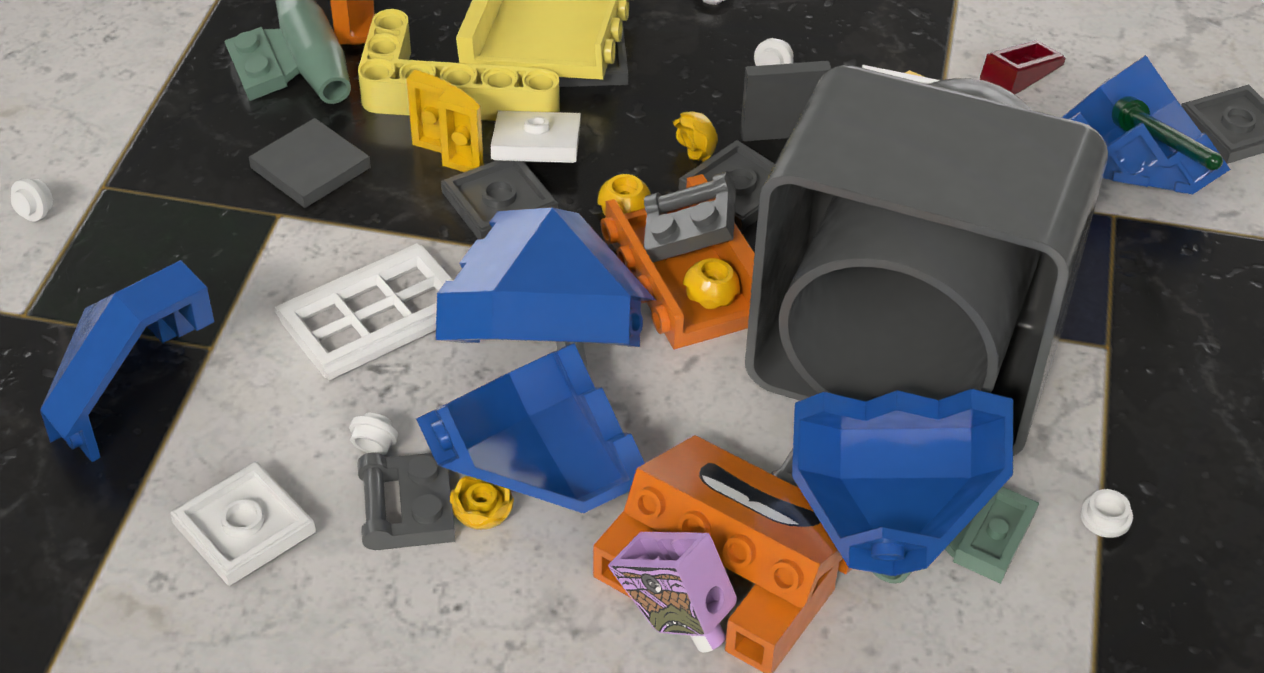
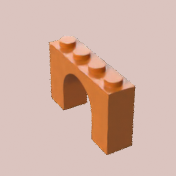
M623 511L593 545V577L630 597L612 573L608 564L639 532L658 531L630 517ZM839 562L818 579L810 602L803 608H799L755 584L728 619L725 651L763 673H774L835 590Z

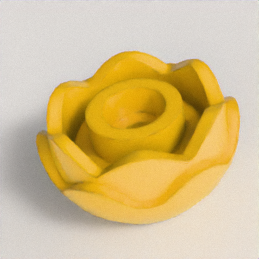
M694 111L683 112L680 114L681 117L673 122V125L677 127L676 139L681 145L687 147V154L690 159L706 161L712 156L717 146L718 136L716 130L704 114Z
M620 174L603 184L598 194L597 203L601 205L605 215L606 201L615 199L625 214L644 209V198L647 195H651V192L647 185L636 176Z
M708 258L695 263L687 271L683 280V285H686L688 298L699 302L706 309L729 306L734 301L735 295L740 294V280L736 271L728 263L720 259Z
M464 476L458 481L456 488L451 491L450 503H452L454 516L462 524L472 529L486 530L500 525L509 516L513 508L514 497L510 489L470 476Z

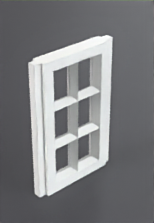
M416 243L275 306V314L323 377L331 380L435 331L437 303L415 313H412L404 303L435 288L439 291L446 281H453V279L422 245ZM417 269L427 278L397 293L387 284ZM377 287L386 296V298L355 312L346 304V301ZM335 306L345 316L314 331H311L304 322V320ZM394 307L404 317L372 333L362 323ZM352 326L362 336L331 352H328L320 342Z

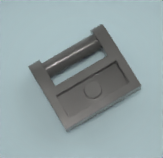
M728 171L714 175L712 181L666 195H661L657 192L645 196L644 206L647 217L644 249L652 262L733 240L736 189L733 178ZM700 203V204H698V205H696V206L689 207V208H686V209H683V210H679V211H676V212L667 214V212L674 211V210H677V209H680V208H684V207H687V206H690V205H694V204Z
M367 453L358 459V476L364 484L366 523L362 526L361 533L362 543L366 548L384 550L456 542L452 503H450L448 469L437 465L432 453L385 457L380 453ZM399 480L402 523L391 524L386 520L384 482Z

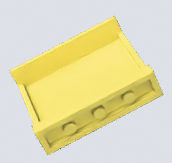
M472 0L456 36L459 63L544 68L555 72L559 77L603 80L608 64H613L615 61V42H621L622 21H627L629 16V0Z

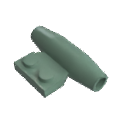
M275 0L280 29L263 30L262 27L224 41L249 101L287 87V83L299 73L321 100L326 103H339L350 94L351 84L344 51L325 12L315 0Z
M1002 486L945 548L954 558L952 562L1001 584L1035 516L1039 502ZM912 572L896 576L879 573L873 574L885 582L897 584L903 582Z

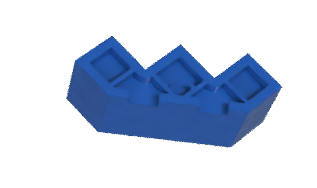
M1146 55L1111 79L1108 78L1061 117L1087 124L1103 137L1108 150L1104 179L1145 187L1150 186L1174 190L1175 192L1193 195L1231 170L1224 159L1219 169H1207L1152 137L1142 122L1129 131H1125L1115 125L1112 120L1114 105L1121 98L1132 96L1143 101L1148 106L1150 116L1219 153L1205 132L1201 133L1177 101Z
M553 207L497 211L489 222L492 229L484 239H477L459 264L462 269L453 281H446L437 292L436 340L458 343H480V340L601 343L640 347V333L643 327L641 301L656 300L579 213Z
M181 260L84 309L40 409L50 443L62 437L71 449L80 447L91 462L101 458L88 415L146 326L162 343H165L176 336L181 337L195 329L198 331L214 323L207 287Z
M575 343L566 345L506 373L416 418L438 466L583 514L629 492L637 468L645 464L632 434L623 433L603 388L594 386Z
M969 389L944 399L936 400L896 390L869 401H861L822 392L795 403L792 477L847 566L852 569L890 576L927 569L1013 475L1012 398Z

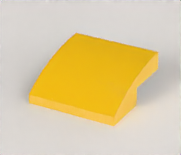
M414 69L407 78L412 145L441 153L442 166L466 172L483 166L481 106L467 93L453 84Z

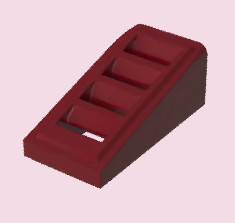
M1038 40L988 53L980 80L999 85L1013 94H1017L1064 65L1066 57Z

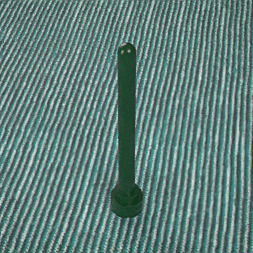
M1127 96L1118 100L1114 105L1112 120L1119 128L1129 131L1142 122L1152 137L1207 169L1217 170L1222 166L1223 158L1219 153L1150 116L1149 108L1143 101Z

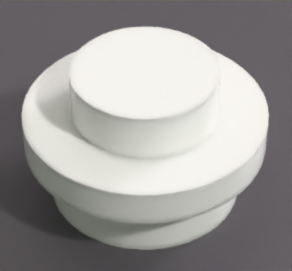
M775 38L766 39L757 46L754 53V61L756 66L793 63V51L790 45L783 40Z
M23 178L16 181L11 187L12 207L16 213L25 219L36 222L44 218L52 208V194L47 185L41 180Z
M369 412L364 416L354 417L349 427L352 432L350 442L356 448L366 453L385 455L389 447L396 444L399 437L396 429L392 427L391 420L377 413Z
M1102 489L1096 491L1084 501L1081 508V520L1086 528L1094 534L1113 538L1125 534L1130 529L1133 513L1130 503L1124 495L1115 490Z

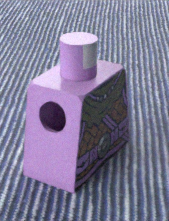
M639 532L608 564L612 573L639 610L659 633L689 635L698 651L702 653L716 649L725 641L726 634L720 622L736 605L737 596L709 533Z

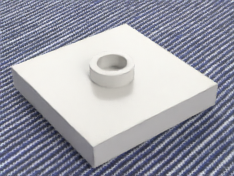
M498 110L491 142V159L501 161L576 162L581 113Z
M257 461L170 512L172 523L228 586H231L316 533L313 519Z

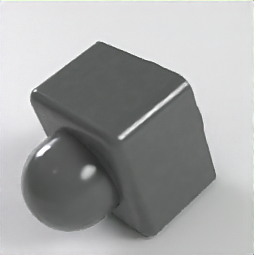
M852 65L837 66L827 71L817 83L760 192L745 353V368L750 378L769 392L799 401L822 392L861 401H869L896 390L936 400H941L969 389L1012 398L1013 456L1020 453L1026 444L1063 331L1108 160L1107 145L1103 137L1087 124L1033 111L1012 92L984 80L952 78L925 84Z

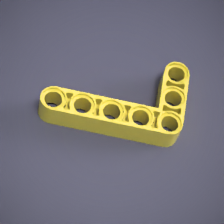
M386 9L378 12L373 17L358 67L361 102L365 110L379 114L410 115L407 78L415 69L443 79L467 93L481 106V120L496 121L498 110L560 112L559 76L555 72L544 68L409 60L411 45L409 22L406 13L397 9Z

